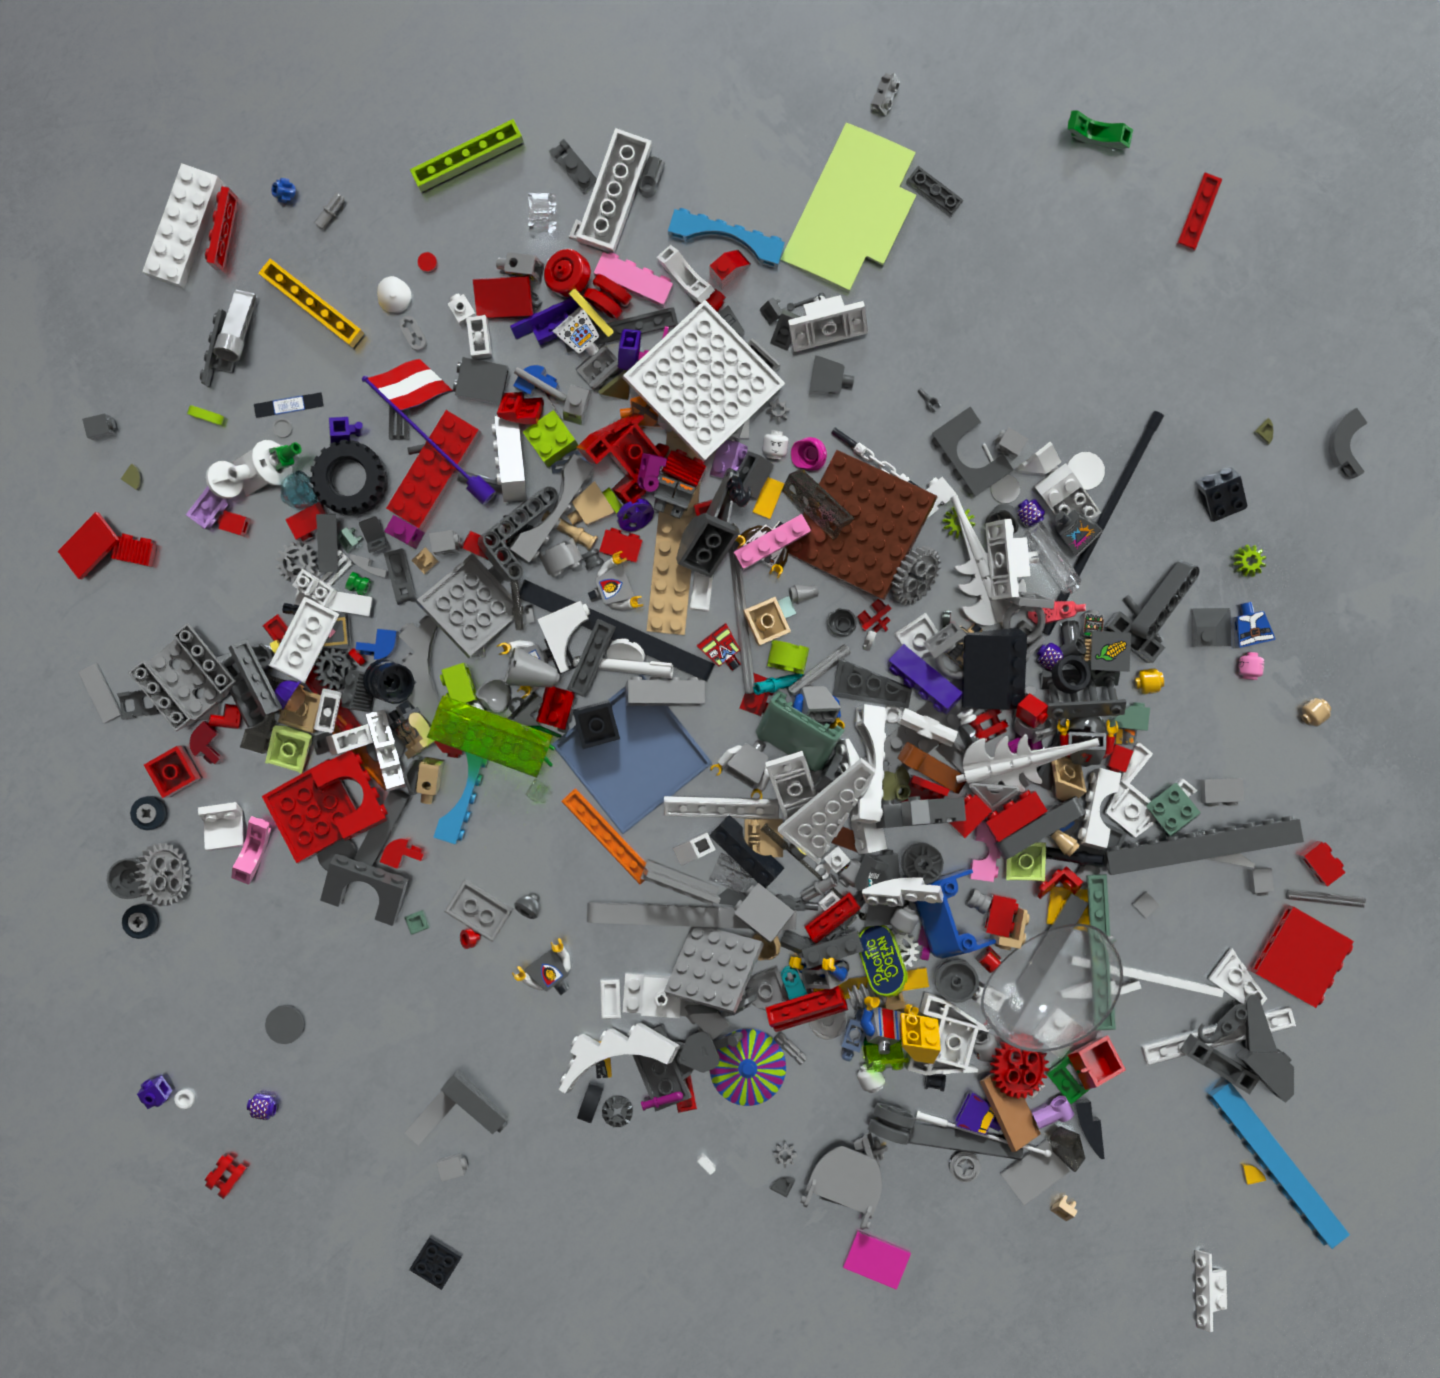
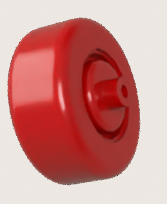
M563 249L556 252L550 257L544 269L546 285L550 290L562 297H571L568 293L573 289L580 293L590 279L591 270L589 262L584 256L573 249Z

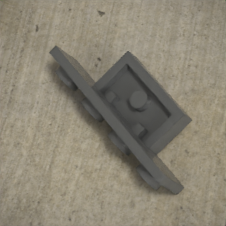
M218 309L217 313L213 316L214 329L209 334L208 342L210 346L204 355L206 363L204 369L200 372L201 383L208 387L213 368L232 372L234 362L223 360L213 353L217 336L221 333L226 317V312L223 309Z

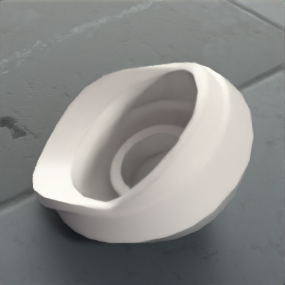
M386 277L378 284V302L385 311L391 313L402 312L410 304V288L397 277Z

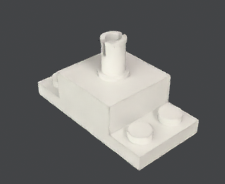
M841 295L827 299L824 296H820L821 300L817 296L812 303L804 304L805 316L788 320L793 351L797 352L867 334L868 327L864 302L861 301L844 306Z
M1011 519L985 523L992 600L1019 597L1017 578L1030 576L1029 564H1036L1039 558L1031 557L1038 556V553L1036 551L1028 552L1027 537L1013 538L1014 527Z
M803 751L765 762L785 821L817 795Z
M625 973L623 1012L641 1013V1016L680 1018V1016L686 1017L688 1015L685 1009L687 1005L700 1004L666 995L664 990L670 976Z

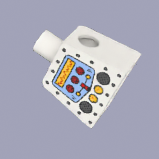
M580 307L552 331L578 354L585 350L590 356H593L599 350L594 343L599 334L585 310Z

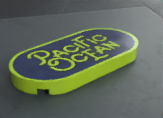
M884 925L866 927L860 934L864 950L859 952L869 984L877 994L888 998L894 997L902 992L908 979L907 970L895 935Z

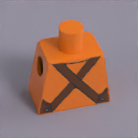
M641 396L630 399L631 408L620 409L621 419L632 413L644 415L645 418L638 424L642 429H664L658 424V414Z

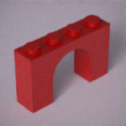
M349 750L310 770L320 790L341 780H353L359 783L363 789V801L360 807L355 812L335 821L345 841L387 821L385 815L388 814L384 804L380 805L377 800L380 796L376 788H371L368 782L371 780L368 771H363L360 766L363 761L359 753L355 754L353 750Z

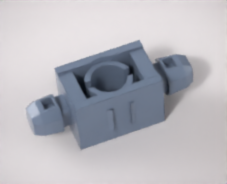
M860 1007L855 1013L856 1019L849 1016L840 1043L841 1047L845 1048L842 1052V1059L848 1062L854 1056L853 1051L860 1053L866 1036L864 1030L862 1029L861 1031L860 1029L862 1028L860 1025L861 1012L864 1011ZM855 1026H857L860 1035L857 1039L853 1040L854 1043H851L852 1039L849 1037V1034L852 1030H856Z

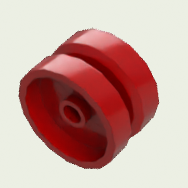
M597 274L592 281L596 289L588 288L583 298L601 313L614 320H618L623 313L619 305L628 306L632 296L611 279L602 274Z

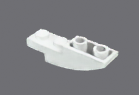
M916 877L892 879L874 884L862 890L865 903L870 905L883 904L890 907L903 906L904 900L942 903L944 897L941 886L925 885L923 878Z

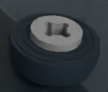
M146 796L134 802L131 807L130 816L135 826L148 831L161 826L165 820L166 810L159 799Z
M138 904L131 906L122 917L123 930L132 938H146L157 927V915L147 905Z

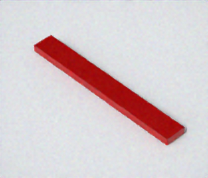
M279 614L262 625L273 641L278 640L280 643L288 629V626ZM313 665L305 684L311 692L321 695L322 690L327 689V684L321 686L322 680L315 679L318 673H313V670L317 669V666ZM340 700L337 715H340L347 723L345 726L338 717L336 718L335 724L341 732L362 726L350 709L341 707L342 702Z

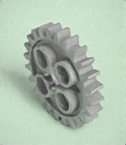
M923 545L921 548L917 547L916 552L912 550L910 556L906 555V560L901 561L902 566L897 568L898 573L893 575L896 578L892 582L894 586L891 588L894 599L904 605H910L911 603L915 604L917 599L920 601L922 595L926 596V591L931 590V584L935 583L934 578L939 576L937 571L941 569L938 566L941 561L937 551Z
M158 843L148 846L147 850L142 851L143 856L138 857L141 863L136 864L139 871H136L135 874L139 875V878L135 881L141 884L138 889L144 890L142 896H147L146 901H152V905L168 906L172 905V903H177L178 899L183 898L181 893L187 892L184 886L189 885L185 881L186 878L190 877L186 874L189 868L184 867L187 860H181L183 853L178 854V848L173 849V845Z

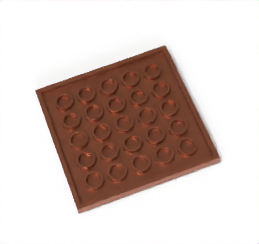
M836 450L803 513V517L811 532L787 545L789 548L788 554L885 600L893 585L892 582L896 579L893 575L898 573L897 568L902 566L901 561L906 560V555L909 554L938 497L931 492Z

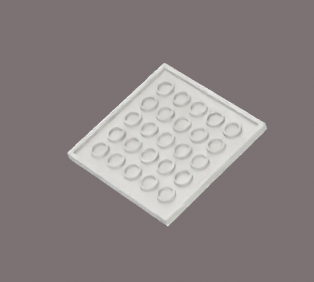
M706 300L699 304L622 377L703 462L785 384Z

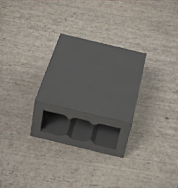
M462 357V361H459L457 365L458 381L455 380L453 385L455 395L458 398L500 405L506 389L509 367L507 365Z

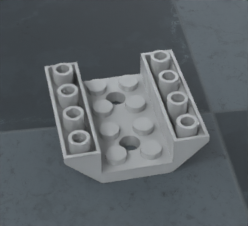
M189 623L173 634L175 639L148 662L142 660L128 672L176 732L199 720L223 700L236 683L234 678ZM178 659L180 666L174 670L171 667V663L173 660ZM198 688H202L204 692L200 699L195 697V691Z

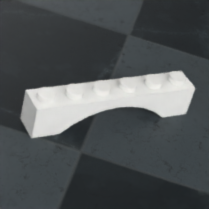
M864 704L856 708L855 727L864 742L867 763L875 769V775L865 791L861 793L856 806H853L851 810V821L874 824L880 822L882 818L881 800L883 798V761L885 759L884 742L886 740L884 729L887 720L885 707Z

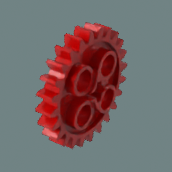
M1013 1035L1012 1038H1006V1043L1000 1042L1001 1049L995 1048L998 1054L992 1055L995 1062L990 1063V1065L994 1066L990 1073L995 1074L992 1078V1081L997 1082L995 1087L1001 1088L1000 1092L1005 1093L1006 1096L1017 1099L1020 1097L1026 1098L1027 1095L1033 1096V1090L1039 1091L1038 1084L1044 1085L1041 1080L1042 1078H1047L1044 1071H1049L1045 1067V1064L1049 1063V1061L1044 1060L1047 1053L1041 1052L1044 1047L1038 1045L1039 1042L1033 1040L1032 1037Z

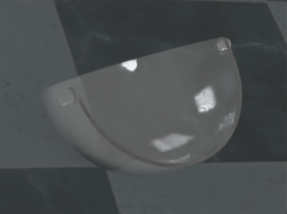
M1070 924L1056 927L1029 939L1021 946V949L1016 948L993 971L986 982L981 997V1009L986 1018V1022L983 1023L987 1030L993 1029L1009 1045L1032 1052L1054 1051L1084 1039L1105 1021L1119 998L1123 983V967L1119 953L1114 946L1117 940L1113 935L1109 937L1099 928L1086 924Z

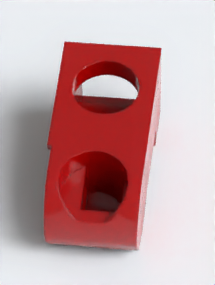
M990 946L985 947L975 957L989 973L993 972L1002 962L1000 960L1001 957Z

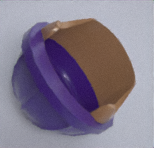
M286 680L281 682L275 690L282 710L295 712L303 704L306 694L303 690L304 686L300 681Z

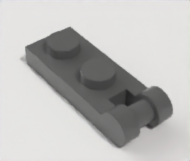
M563 139L559 142L560 145L556 148L553 147L549 152L584 193L596 183L597 178L573 151L566 140ZM565 150L568 155L562 158L560 154Z
M403 548L384 553L397 604L401 605L409 600L411 602L416 601L417 598ZM407 587L408 593L401 594L400 589Z

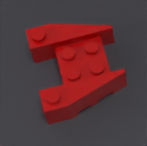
M632 413L589 434L576 447L588 462L598 464L607 454L610 455L625 473V476L611 489L624 504L630 501L634 504L638 501L637 499H640L646 493V490L641 489L637 483L643 453L664 458L670 448L668 445L661 443L655 446L638 426L645 417L637 413Z

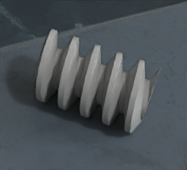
M867 982V988L862 983L859 990L855 985H852V991L848 988L851 1005L854 1010H856L857 1004L862 1009L864 1008V999L867 996L878 997L882 999L884 1004L887 1002V997L874 992L869 982Z

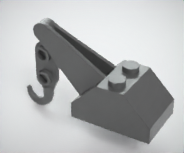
M1253 993L1246 995L1244 1004L1235 1005L1219 1020L1212 1036H1204L1203 1028L1205 1025L1201 1024L1199 1026L1198 1036L1200 1040L1211 1044L1220 1038L1231 1035L1245 1022L1246 1047H1243L1236 1056L1251 1072L1260 1078V1081L1277 1098L1286 1103L1294 1095V1066L1290 1063L1292 1059L1286 1053L1276 1048L1259 996Z

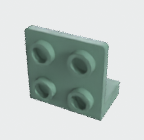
M1177 783L1146 805L1147 809L1164 828V834L1167 837L1176 834L1201 813Z

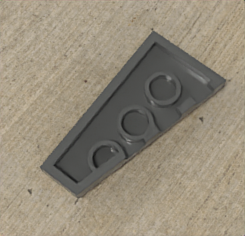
M839 658L833 696L909 708L912 688Z

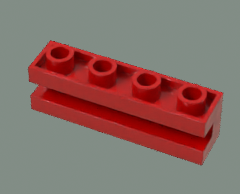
M839 985L832 989L820 990L765 1007L769 1025L771 1028L773 1027L775 1032L848 1010L845 993Z

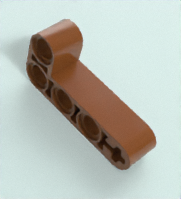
M906 742L897 759L910 768L921 772L957 794L960 793L967 782L958 783L956 776L962 773L909 742Z

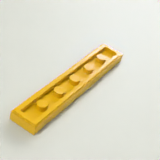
M926 967L907 970L908 979L902 991L929 987ZM867 976L848 978L839 987L845 993V998L849 999L848 988L852 991V985H855L859 990L861 983L867 988V982L869 981ZM813 988V993L824 989Z

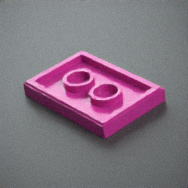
M857 1231L843 1268L897 1290L911 1252Z

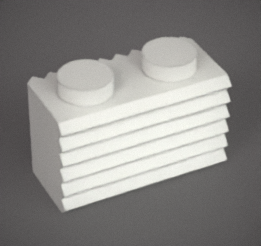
M329 689L322 690L314 726L315 730L329 733L334 731L342 695L341 692Z

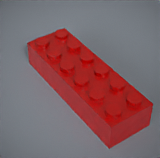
M445 410L429 438L461 467L480 436L481 431L448 410ZM426 441L386 509L422 530L458 470Z

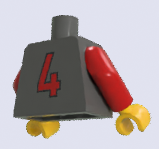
M1060 719L1058 720L1057 729L1061 732L1059 734L1060 746L1076 744L1095 738L1099 740L1100 746L1067 755L1071 758L1073 764H1081L1084 767L1099 765L1102 759L1112 754L1116 737L1114 734L1118 732L1117 721L1114 727H1110L1109 720L1106 722L1108 735H1106V733L1069 732L1068 734L1070 721L1067 719L1066 725L1063 726L1060 724Z

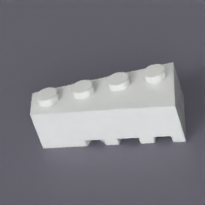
M495 416V424H492L493 436L497 435V440H494L493 444L494 452H498L499 457H495L496 469L500 468V473L497 474V484L502 485L503 501L527 500L519 423Z

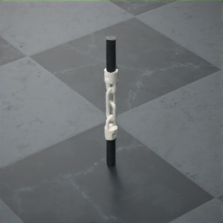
M836 427L832 430L831 434L851 447L855 453L867 461L873 460L879 464L880 470L887 472L882 468L886 464L893 469V471H890L891 475L919 487L909 477H906L905 474L898 475L895 467L888 462H880L874 458V453L860 442L857 443ZM866 451L871 454L869 458L864 455Z

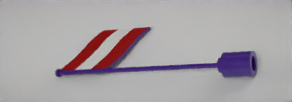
M421 359L405 362L383 374L369 378L368 376L362 377V382H366L468 480L466 482L468 485L466 490L482 505H485L495 495L496 491L480 475L477 477L474 475L472 477L468 476L402 412L403 410L419 406L438 395L453 392Z

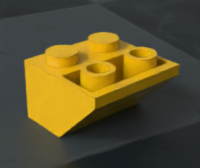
M901 1013L902 1047L914 1061L934 1064L941 1051L938 1019Z

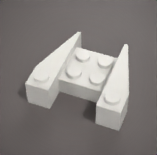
M925 992L920 1012L939 1018L941 1051L934 1064L914 1061L907 1054L904 1067L909 1071L923 1075L978 1072L974 1065L969 1064L978 1030L989 1032V1029L945 998Z

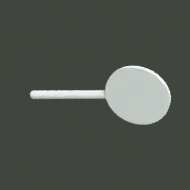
M984 443L982 446L990 462H992L994 460L989 452L987 445ZM1006 475L991 486V492L997 501L1010 503L1018 497L1020 484L1015 477Z

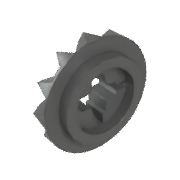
M611 1097L603 1105L602 1117L606 1124L613 1128L623 1127L632 1118V1106L623 1097ZM623 1106L621 1110L622 1117L617 1115L612 1118L614 1113L612 1109H619Z

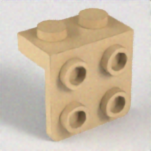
M1018 907L1017 914L1013 917L1015 925L1013 933H1010V937L991 934L990 939L996 940L995 947L1010 951L1011 947L1021 949L1026 940V933H1024L1025 925L1027 926L1029 923L1027 910Z

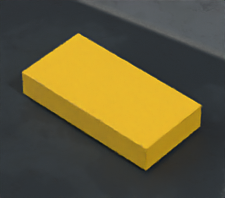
M768 477L761 489L752 513L771 519L784 483Z

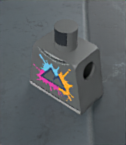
M1073 510L1069 515L1061 511L1055 518L1060 523L1056 527V531L1076 557L1103 532L1095 521L1076 510Z

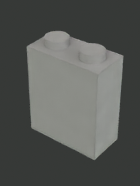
M757 883L756 886L751 885L745 893L748 895L744 901L739 900L733 908L735 910L734 916L771 944L795 911Z

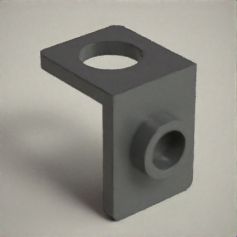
M376 516L359 522L369 553L387 546L386 536Z

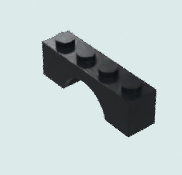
M730 815L709 835L765 889L784 869L772 855H761L752 850L743 837V827Z

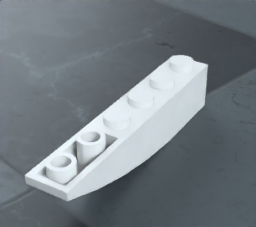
M849 739L839 740L836 745V752L842 756L840 765H842L840 772L842 774L860 758ZM851 821L858 854L887 849L883 828L876 829V823L868 824Z

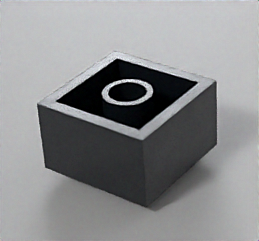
M610 700L572 710L583 749L620 739Z

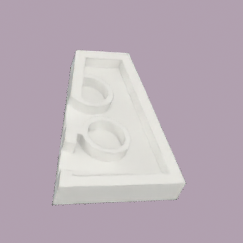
M1230 948L1208 979L1241 1004L1245 1003L1246 995L1253 993L1259 996L1263 1005L1267 997L1251 977L1233 948Z

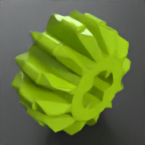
M952 507V514L948 511L945 513L949 519L945 518L942 520L943 523H948L943 529L947 530L950 528L951 531L948 533V536L955 532V539H958L959 534L962 537L963 534L961 527L954 524L957 521L955 518H958L954 507ZM967 509L964 513L968 520H972L974 515L968 517L967 514L970 510ZM970 522L971 526L974 527L975 523Z
M1245 545L1244 549L1239 548L1237 550L1239 554L1233 556L1238 560L1233 563V566L1239 565L1236 572L1239 573L1243 570L1242 574L1244 577L1248 574L1254 577L1255 572L1258 574L1262 573L1260 567H1266L1262 560L1267 558L1266 556H1260L1263 550L1260 549L1256 552V545H1253L1251 548L1249 545ZM1251 557L1252 559L1250 560H1253V564L1248 565L1249 561L1247 562L1246 559Z

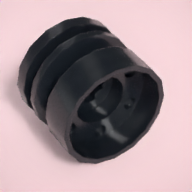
M383 659L369 665L363 677V685L371 697L391 704H399L407 700L412 694L414 677L406 666Z

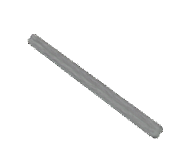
M734 541L729 549L744 688L745 693L750 694L754 693V674L748 622L743 613V610L746 609L742 568L734 555V551L738 550L739 543Z

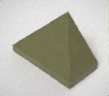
M624 370L598 391L599 395L604 398L628 400L630 385L622 378L627 370Z

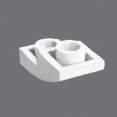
M304 569L300 571L292 584L302 593L312 597L325 607H328L337 593V590Z

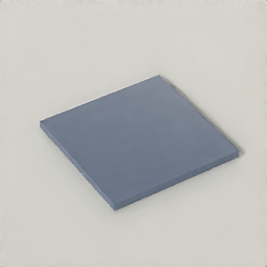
M643 674L637 676L642 677V680H647ZM626 686L608 699L610 700L620 736L619 740L583 749L577 726L575 725L551 744L622 834L664 802V796L671 797L713 764L668 706H626Z

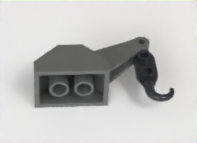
M732 468L726 470L707 512L692 518L682 534L676 557L679 565L711 578L740 534L739 528L729 523L732 505L734 502L739 507H745L750 501L752 489L748 487L746 494L738 471Z

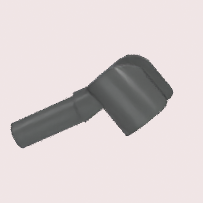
M922 388L918 390L926 399L927 405L932 412H936L933 409L934 404H938L941 407L937 398H931Z

